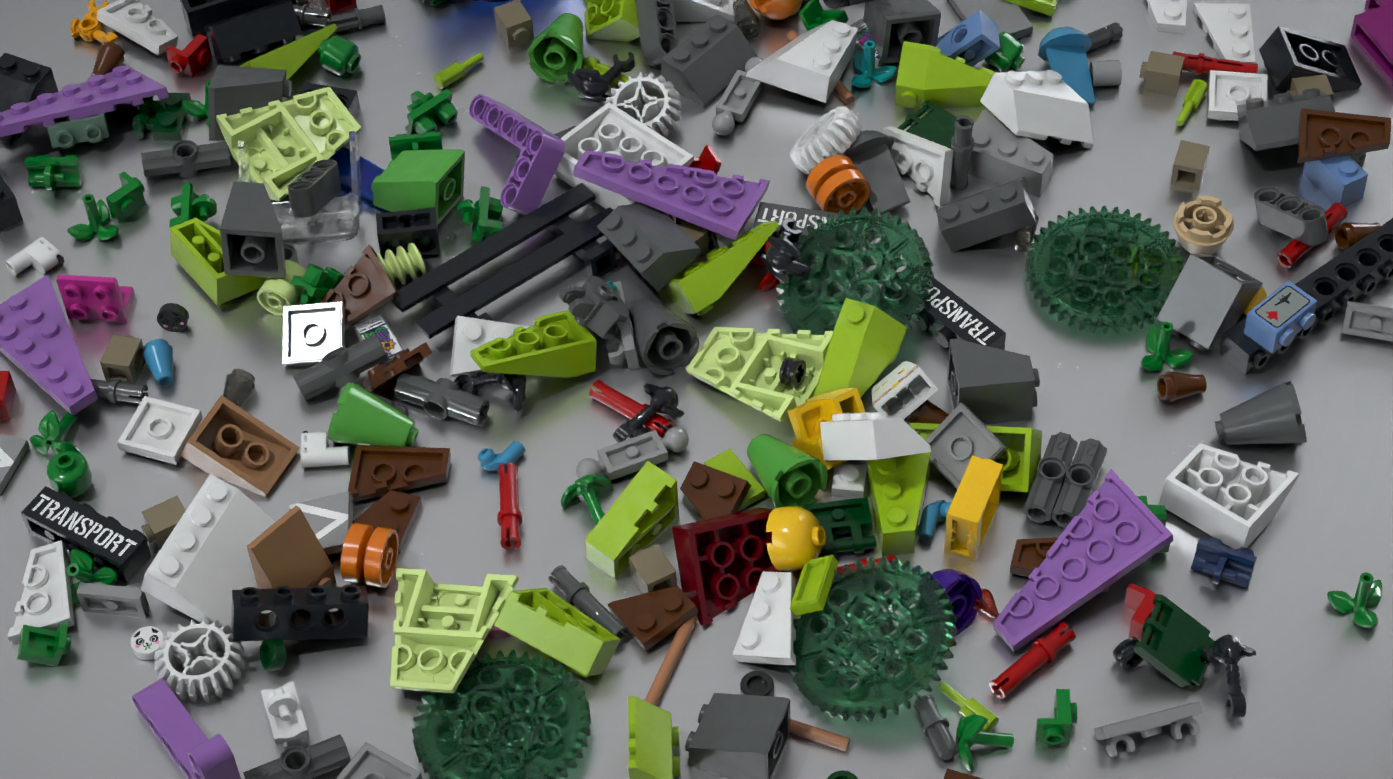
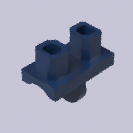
M1210 536L1207 540L1199 539L1191 569L1213 576L1212 583L1219 585L1221 580H1225L1248 588L1257 557L1254 556L1253 550L1244 547L1235 550L1224 546L1222 540Z

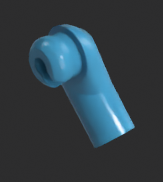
M513 441L503 453L494 454L492 449L485 448L479 452L478 460L481 462V467L487 471L498 470V467L503 463L505 469H507V463H515L525 452V448L518 441Z
M938 500L923 509L917 534L920 538L933 539L936 523L946 519L952 502Z

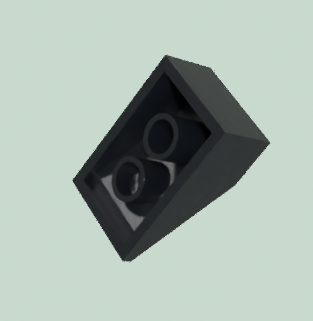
M1278 26L1259 49L1272 85L1279 92L1284 93L1290 90L1292 78L1324 74L1328 78L1332 91L1359 89L1362 85L1345 45Z
M4 53L0 57V112L11 109V106L16 103L34 101L41 94L58 92L52 68L8 53ZM24 132L0 137V144L12 147Z

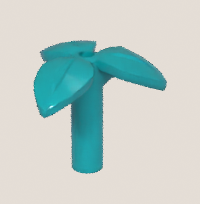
M865 41L864 53L858 49L855 51L852 62L853 68L861 75L854 76L851 79V84L856 87L866 88L871 86L872 78L876 82L882 83L896 73L897 68L895 66L875 68L874 41Z

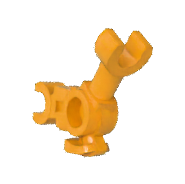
M90 0L88 3L89 13H85L81 21L78 18L72 20L70 32L74 39L80 36L86 42L97 40L102 45L105 42L115 43L114 41L118 39V36L113 32L108 34L103 32L102 27L104 24L97 20V10L109 5L108 0H105L103 5L96 7L95 0Z

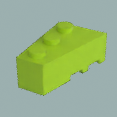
M196 217L170 228L171 255L217 306L261 288L264 281L268 278L225 274L220 231Z
M931 452L868 460L867 481L882 556L908 554L915 551L922 507L930 475Z
M647 461L595 528L588 533L584 540L586 559L612 578H618L629 567L630 556L640 549L649 548L679 519L677 480Z
M548 588L511 591L494 625L571 667L572 671L583 677L604 674L621 640Z

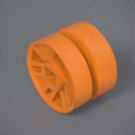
M834 155L824 159L812 169L806 181L807 191L817 202L821 210L826 212L853 215L863 207L871 192L868 181L853 161L845 155Z
M353 523L346 534L342 548L340 564L342 579L362 584L365 581L369 586L386 588L393 577L397 563L399 548L397 531L383 527H377L374 530L372 525Z

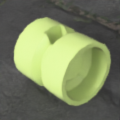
M286 259V277H268L257 292L259 304L268 312L282 317L283 306L296 305L299 297L306 290L304 287L291 284L294 275L303 277L306 270L298 263Z

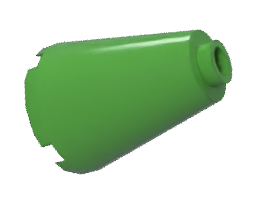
M571 13L560 15L531 42L528 49L529 65L538 77L555 83L556 80L564 81L565 83L568 82L567 73L569 71L574 74L576 69L582 68L583 23L578 16Z
M348 382L337 402L339 403L337 412L333 413L327 435L329 440L353 445L413 447L419 429L414 428V420L356 383Z
M768 434L758 435L749 443L747 457L776 508L785 506L804 508V505L814 504L817 501L814 496L818 493L819 489L824 491L828 478L826 467L819 459Z

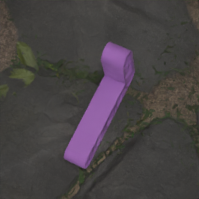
M477 95L470 104V116L522 150L502 190L500 202L507 209L527 215L538 208L564 155L565 143L559 137L509 106L485 95Z
M162 678L132 696V700L141 716L188 779H241L234 755L224 738L218 733L208 739Z

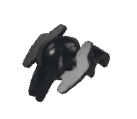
M628 52L629 58L626 61H620L618 55L614 54V65L603 75H600L598 70L576 69L574 74L569 71L567 73L568 82L579 91V97L597 103L606 101L607 97H612L605 94L609 89L608 84L615 80L622 72H629L635 67L634 54Z
M792 218L783 220L778 238L768 237L767 241L772 245L767 248L766 255L761 254L760 256L761 261L767 266L768 272L786 283L790 281V277L786 273L798 277H808V272L811 271L810 267L798 263L794 259V257L799 259L801 253L791 242H797L802 231L798 229L792 230L796 222Z
M488 373L474 378L468 375H460L454 380L460 389L468 383L469 387L465 392L475 396L479 388L499 383L502 388L513 392L514 410H517V412L523 408V404L527 399L525 395L526 375Z
M646 383L643 387L645 388L644 391L651 397L650 405L644 407V410L642 409L635 418L633 417L630 421L620 425L613 433V438L619 443L625 441L628 437H636L639 432L638 429L642 427V424L651 419L650 417H653L656 412L668 414L673 420L680 419L685 413L677 408L679 399L676 391L671 387H659Z
M1227 634L1218 638L1214 642L1213 647L1202 646V653L1206 658L1213 657L1227 666L1226 676L1229 686L1228 693L1225 696V706H1231V718L1244 717L1246 714V700L1241 692V679H1239L1240 673L1238 672L1239 666L1237 664L1245 656H1256V650L1242 645L1237 637Z

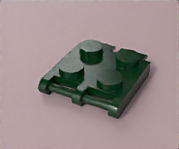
M926 100L922 104V108L914 115L909 114L905 118V122L898 129L904 130L911 126L906 132L952 149L950 144L955 132L954 123L957 117L930 100ZM927 112L925 116H923L921 119L919 118L921 115Z
M1157 594L1153 599L1154 609L1150 618L1145 619L1143 624L1145 631L1141 641L1136 642L1134 652L1180 687L1188 685L1191 688H1195L1196 685L1200 686L1207 668L1204 663L1210 660V657L1206 658L1203 655L1202 646L1213 647L1215 642L1209 637L1210 630L1167 597Z

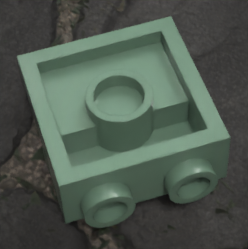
M106 113L70 121L69 116L53 119L55 125L47 126L52 148H70L75 146L76 143L86 141L97 143L109 137Z

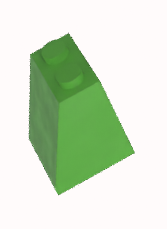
M461 149L402 151L395 160L389 162L386 170L380 176L375 177L371 187L372 192H374L373 205L391 212L435 208L437 223L439 224L463 197L465 151Z

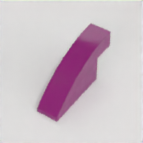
M1366 0L1364 8L1366 12L1354 16L1350 36L1393 86V0Z

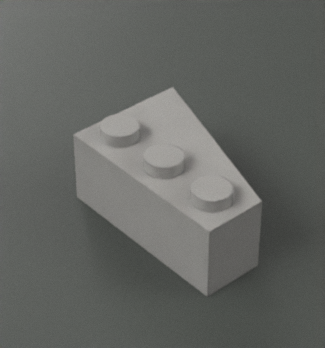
M984 109L972 130L974 148L970 152L968 174L1000 185L1025 176L1029 194L1040 198L1051 180L1054 155L1028 137L1015 135L996 116Z

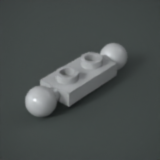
M752 57L745 64V72L741 70L736 71L716 105V116L713 118L712 128L718 135L725 136L730 134L735 127L734 120L743 122L761 91L764 82L747 77L746 75L750 69L763 61L762 58Z
M673 427L665 433L663 438H660L657 431L653 430L597 450L599 461L585 458L578 463L576 468L577 477L581 478L595 473L597 476H600L601 473L605 472L611 481L639 471L647 461L654 465L668 460L667 449L673 452L684 450L689 443V436L684 429Z

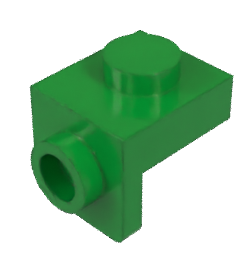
M810 0L799 12L806 31L831 20L846 23L849 20L845 10H823L819 0Z
M124 171L119 174L122 187L106 197L111 217L118 223L146 205L143 195L145 191L143 184L138 178H132Z
M60 622L57 631L23 625L20 631L17 659L57 667L62 655H68L72 636L67 635L68 623Z
M1056 689L1054 718L1037 719L1036 742H1045L1051 745L1062 742L1070 743L1072 723H1077V703H1071L1070 689Z

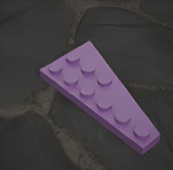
M118 66L112 70L113 72L108 74L93 75L86 82L66 85L61 91L53 94H41L34 101L16 103L11 106V109L0 112V137L25 132L28 128L27 125L31 124L43 125L44 127L55 125L53 119L69 116L70 121L114 111L117 109V104H132L133 106L144 104L143 98L157 95L159 100L169 98L167 87L129 66Z
M590 150L584 152L574 166L573 176L735 241L767 192L770 180L760 179L759 183L744 181V176L733 174L732 178L720 177L711 170L668 164L667 168L653 166L652 161L641 159L640 163L624 161V158L620 155Z
M48 275L0 304L1 353L72 416L98 399Z
M1111 469L1105 476V481L1098 491H1094L1088 498V504L1078 516L1071 520L1046 553L1047 557L1038 568L1035 567L1029 575V580L1019 593H1015L993 622L994 630L1013 652L1017 651L1173 542V534Z

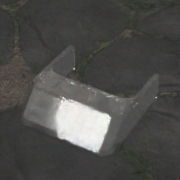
M349 131L352 191L342 197H334L317 214L305 218L292 216L290 201L272 203L282 228L283 243L301 245L351 240L357 236L362 216L359 143L355 131ZM238 140L239 182H250L249 152L244 140Z

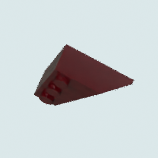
M754 508L672 527L682 591L696 605L699 612L697 617L701 626L712 622L714 617L723 611H729L737 605V602L751 593H755L763 571L786 572L785 570L779 571L774 567L767 551L766 543H772V532H766V524L769 514L773 509Z

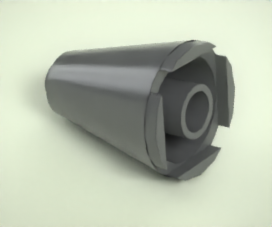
M641 298L633 303L629 310V317L642 362L649 371L658 375H670L675 373L673 369L681 365L683 368L689 365L697 354L700 345L694 327L651 298Z
M1291 381L1284 382L1220 413V420L1215 421L1219 440L1225 439L1227 445L1301 444L1307 442L1305 426L1302 424L1300 415L1302 413L1299 401Z

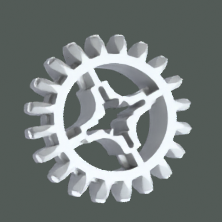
M639 72L638 78L633 79L632 76L628 75L626 83L619 80V89L611 88L610 93L612 97L606 98V104L610 102L666 138L669 135L668 129L676 130L675 122L680 121L681 115L679 111L682 110V105L679 101L680 96L678 91L674 89L673 84L670 81L666 82L662 75L656 78L655 74L650 72L647 77H644V74Z
M846 106L836 107L816 120L813 125L809 126L801 134V137L792 146L789 156L800 171L805 175H809L812 169L824 159L834 155H843L850 148V145L856 141L862 124L853 111L849 110Z
M206 618L200 624H196L191 619L189 626L186 627L178 623V631L176 633L167 631V640L159 641V650L155 651L154 656L155 673L158 676V680L162 678L181 702L189 697L190 701L195 705L197 700L203 697L208 703L210 696L214 694L221 698L222 690H232V681H240V671L245 669L244 647L241 646V641L233 642L232 629L229 625L222 627V623L218 619L211 625ZM217 648L225 653L223 658L217 657V653H215ZM177 663L182 664L184 668L182 673L175 670Z

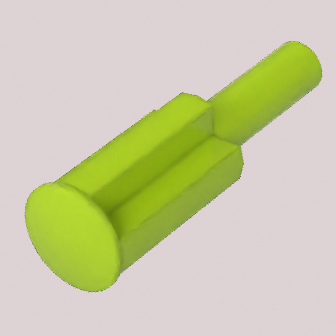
M479 52L461 64L456 61L433 75L436 86L444 89L465 76L464 71L482 61L484 56Z
M1201 79L1193 80L1183 99V109L1176 120L1178 126L1184 125L1191 110H1197L1208 90V84Z
M942 682L939 685V690L961 707L959 712L963 716L980 715L988 719L982 731L992 732L995 729L999 718L973 697L970 700L966 699L946 682Z

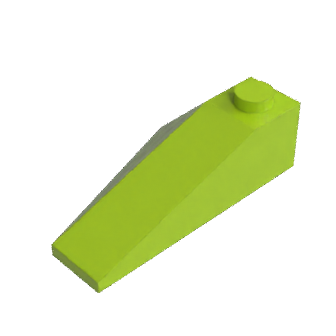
M334 23L240 65V67L286 70L288 80L319 48L322 41L330 37L337 29V26Z
M767 221L740 235L736 241L732 240L731 244L733 247L728 248V246H724L717 250L715 249L708 253L706 262L700 261L694 265L692 263L688 264L662 289L686 314L697 313L700 316L707 313L714 307L712 303L722 297L779 225L776 221Z
M910 423V427L924 440L940 425ZM987 426L1007 447L995 460V462L1003 464L1001 491L1030 492L1037 474L1038 463L1041 460L1042 430L1024 427Z

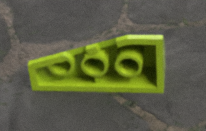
M904 41L896 81L895 105L921 109L922 104L926 100H930L943 109L984 106L980 100L996 72L984 67L979 69L965 64V59L958 56L955 59L940 54L941 49L934 46Z
M846 298L835 324L814 397L826 392L854 387L858 388L860 397H862L869 387H873L879 380V375L888 364L891 365L897 358L907 332V327L876 306Z
M569 310L543 315L535 319L534 325L527 329L520 326L514 329L513 335L506 339L498 337L471 350L470 356L483 372L563 378L578 377L595 371L597 340L585 327L575 320L574 315Z

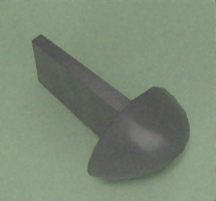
M865 130L860 131L856 141L850 145V148L843 155L848 156L870 184L871 192L868 200L878 217L910 203V199L890 153L894 140L884 133Z

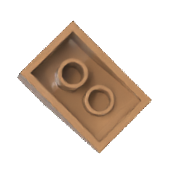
M221 395L187 441L180 456L208 474L266 497L300 447Z
M298 506L293 507L247 545L258 589H275L280 586L309 588L315 585L324 587L336 585L333 566ZM300 609L295 612H303L305 610Z

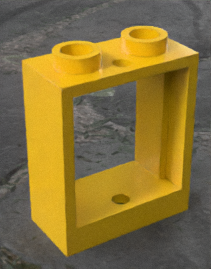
M972 455L946 515L945 553L975 562L1000 504L1003 464L988 458L983 459Z

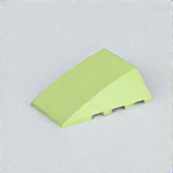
M330 87L295 95L292 100L284 102L279 100L268 102V106L252 109V107L240 109V113L227 116L225 113L216 116L218 125L233 158L253 183H264L269 198L280 202L289 194L288 185L310 165L320 160H328L361 131V126Z
M714 327L686 370L688 374L780 422H791L787 411L806 403L805 400L814 397L833 331H825L824 335H812L811 330H798L797 334L781 333L780 329H768L766 333H757L754 331V328ZM787 357H792L795 361L798 359L804 360L806 363L805 378L799 387H793L790 383L785 385L780 382V367Z
M396 568L398 591L395 592L394 602L397 610L396 620L393 621L395 646H392L390 686L392 689L454 694L519 578L516 575L486 574L483 586L434 583L427 570Z

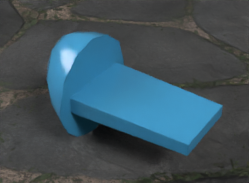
M1066 26L1052 29L1042 38L1038 56L1044 61H1048L1051 70L1059 73L1062 76V80L1083 98L1089 106H1093L1096 101L1086 51L1092 46L1091 38L1072 27Z

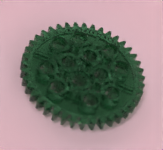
M1091 206L1089 213H1086L1082 208H1079L1078 215L1068 211L1067 219L1058 215L1057 223L1048 221V228H1040V235H1034V241L1029 244V251L1026 254V281L1029 282V291H1033V298L1040 299L1039 306L1041 308L1048 306V315L1057 312V321L1068 318L1067 326L1070 327L1077 322L1081 331L1087 325L1090 326L1091 333H1094L1100 327L1104 334H1107L1109 328H1113L1115 333L1119 334L1121 327L1131 332L1133 324L1140 329H1143L1144 321L1151 325L1154 324V316L1158 317L1184 267V257L1180 256L1181 248L1175 247L1176 240L1169 239L1168 231L1160 232V224L1151 226V218L1141 221V213L1131 217L1129 209L1120 214L1118 207H1115L1112 212H1108L1106 206H1103L1101 212H1097L1094 206ZM1078 253V259H1077V263L1075 264L1074 274H1073V276H1071V274H1072V266H1074L1075 257H1076V254ZM1138 262V273H1136L1134 285H1132L1135 264ZM1105 264H1107L1105 274H1102V272L1104 271Z
M863 207L860 214L857 215L855 209L851 208L849 216H846L842 210H839L837 219H834L831 214H828L827 223L818 219L817 229L807 226L809 235L800 234L798 237L801 243H792L801 253L799 259L794 257L796 262L808 267L818 263L815 268L808 272V277H798L786 273L790 277L788 283L778 279L780 284L776 285V289L780 295L776 298L781 305L779 309L794 334H797L798 330H811L812 335H824L825 331H834L835 324L828 325V323L838 319L846 298L876 306L909 330L913 329L909 322L911 319L917 321L921 319L917 310L924 311L927 309L922 300L931 299L928 290L934 287L931 281L934 273L931 269L933 263L929 257L930 253L916 229H911L907 221L902 223L898 215L892 218L889 211H886L881 216L878 208H875L871 215H869L867 208ZM852 237L848 242L842 243L844 239ZM881 238L879 242L871 244L873 240ZM847 264L844 269L837 270L840 266ZM877 265L873 270L866 271L870 266ZM906 266L901 272H896L898 268ZM813 290L811 295L803 297L806 292ZM843 292L840 296L833 298L835 293ZM872 293L870 297L862 299L865 294ZM902 294L898 299L891 300L894 295Z
M870 557L867 566H864L860 560H857L854 570L847 564L844 565V574L842 575L834 570V578L824 609L799 615L800 619H793V626L796 629V641H793L796 666L791 665L788 667L789 672L793 675V682L812 706L816 705L822 713L827 711L832 718L839 715L843 721H847L851 716L856 723H859L864 714L866 719L872 722L875 713H878L882 720H884L889 709L895 715H898L899 705L901 704L910 709V699L912 697L922 701L920 691L922 689L928 692L932 691V687L929 684L930 680L941 681L937 671L948 670L949 668L943 659H950L954 656L949 647L957 645L952 635L958 633V629L953 624L957 621V617L953 613L954 606L949 600L950 597L929 571L925 573L920 565L913 567L908 560L902 565L896 557L891 564L886 557H882L878 565L873 557ZM923 644L919 649L915 650L917 646ZM903 671L901 675L895 677L899 672Z
M498 650L496 658L493 659L488 652L484 654V661H479L475 657L454 694L430 692V695H423L421 697L423 705L417 706L418 716L413 717L415 726L412 729L414 748L418 762L422 765L423 772L428 773L430 779H557V775L567 778V767L576 768V758H583L584 756L582 748L588 747L587 736L591 735L590 724H592L585 691L581 690L578 680H573L571 672L564 673L562 664L554 667L553 659L551 658L542 663L541 654H537L530 660L528 651H525L518 658L515 650H512L508 657H504L501 650Z

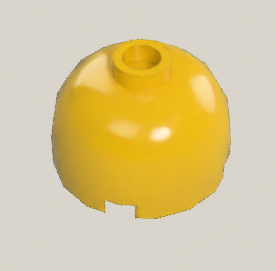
M785 506L774 508L769 514L766 532H772V543L766 544L770 560L777 570H785L787 572L801 570L808 561L818 558L822 546L825 544L826 534L824 528L820 526L817 518L810 511L798 506Z

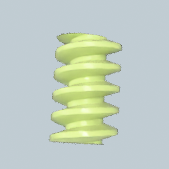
M414 243L408 244V252L402 246H398L396 256L390 249L386 250L385 259L378 252L376 253L393 284L397 277L402 284H406L407 274L413 280L417 279V271H421L423 275L426 274L423 258Z

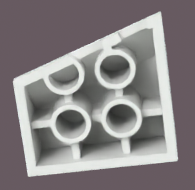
M831 20L802 33L750 69L746 76L826 103L837 81L854 55L858 28Z
M1053 70L994 73L980 102L1015 135L1046 140L1047 136L1058 139L1060 143L1068 145L1074 140L1081 142L1082 147L1092 149L1094 141L1089 105L1062 80V76Z
M886 411L833 414L832 421L820 422L824 460H878L931 452V446L901 417L887 416Z
M1199 443L1165 479L1158 505H1165V509L1212 537L1222 540L1224 544L1235 550L1241 547L1247 548L1276 516L1296 482L1299 473L1288 470L1287 474L1270 470V464L1260 461L1257 465L1241 461L1237 454Z

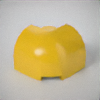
M857 387L838 389L805 400L806 403L787 411L796 439L791 441L793 447L819 459L826 467V470L848 461L824 460L820 422L832 421L833 414L865 412Z

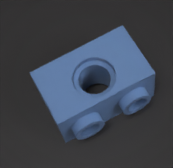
M978 10L937 39V48L941 49L940 54L952 59L958 56L965 59V64L973 67L1000 49L998 24Z

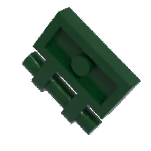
M168 93L169 98L153 100L154 96L143 98L144 104L137 105L138 114L133 118V136L143 138L145 132H152L154 141H181L188 118V113L184 109L182 102L191 100L190 93ZM149 114H156V118H149Z
M867 497L804 505V509L810 511L825 530L826 541L819 555L835 556V553L853 551L856 554L864 553V549L876 548L875 535L862 536L863 531L873 530V521ZM847 533L851 535V538L833 540V535Z

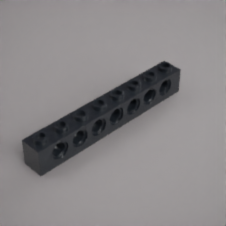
M1393 218L1294 284L1316 299L1317 305L1315 309L1316 319L1312 326L1307 330L1302 329L1297 333L1291 343L1299 338H1305L1317 325L1327 323L1336 312L1342 308L1346 309L1347 301L1354 302L1355 299L1364 293L1369 294L1372 292L1376 285L1384 279L1389 280L1393 277ZM1246 318L1222 333L1219 353L1246 375L1255 368L1263 367L1268 359L1275 354H1281L1286 351L1290 344L1286 347L1281 346L1272 354L1244 334Z

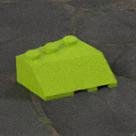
M583 0L588 6L584 13L587 38L630 42L640 37L635 0Z
M628 696L629 779H674V777H681L680 756H673V747H680L679 726L672 727L671 713L636 696Z

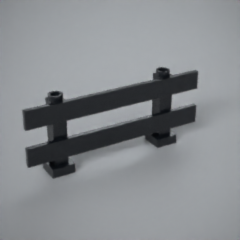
M580 183L397 290L399 296L391 302L402 313L425 299L430 302L436 310L417 320L415 324L431 339L451 326L455 327L457 316L493 321V318L486 312L480 316L475 312L574 253L585 262L586 275L588 277L590 275L601 277L617 267L614 245L608 240L601 244L596 241L604 236L597 225L613 209L609 207L578 225L568 215L596 199V195L583 183ZM546 228L557 237L460 296H457L447 287Z

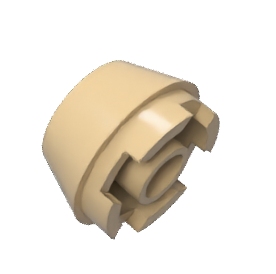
M1201 195L1197 196L1195 201L1188 202L1187 204L1183 202L1174 216L1173 224L1179 242L1186 251L1192 254H1213L1230 237L1234 229L1232 213H1228L1227 209L1221 206V200Z

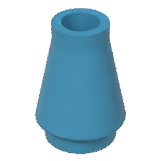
M164 339L149 341L145 344L142 355L155 378L156 384L158 386L172 384L174 382L172 346Z

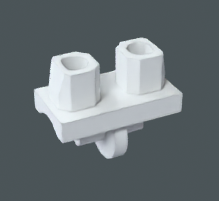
M288 682L276 689L261 690L276 745L283 743L284 747H290L302 743L303 737L308 736L309 733L294 682Z

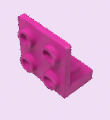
M57 276L56 282L68 319L127 322L135 296L133 287L119 286L117 279L113 277Z

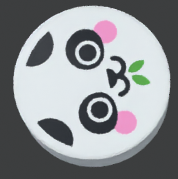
M146 626L138 629L132 635L130 644L137 658L152 660L154 659L155 651L159 650V641L165 639L161 630L153 626Z

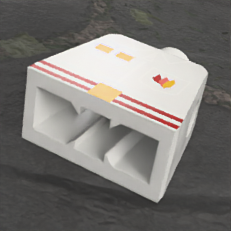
M904 361L872 388V405L878 412L886 411L887 416H898L904 420L939 389L918 365Z

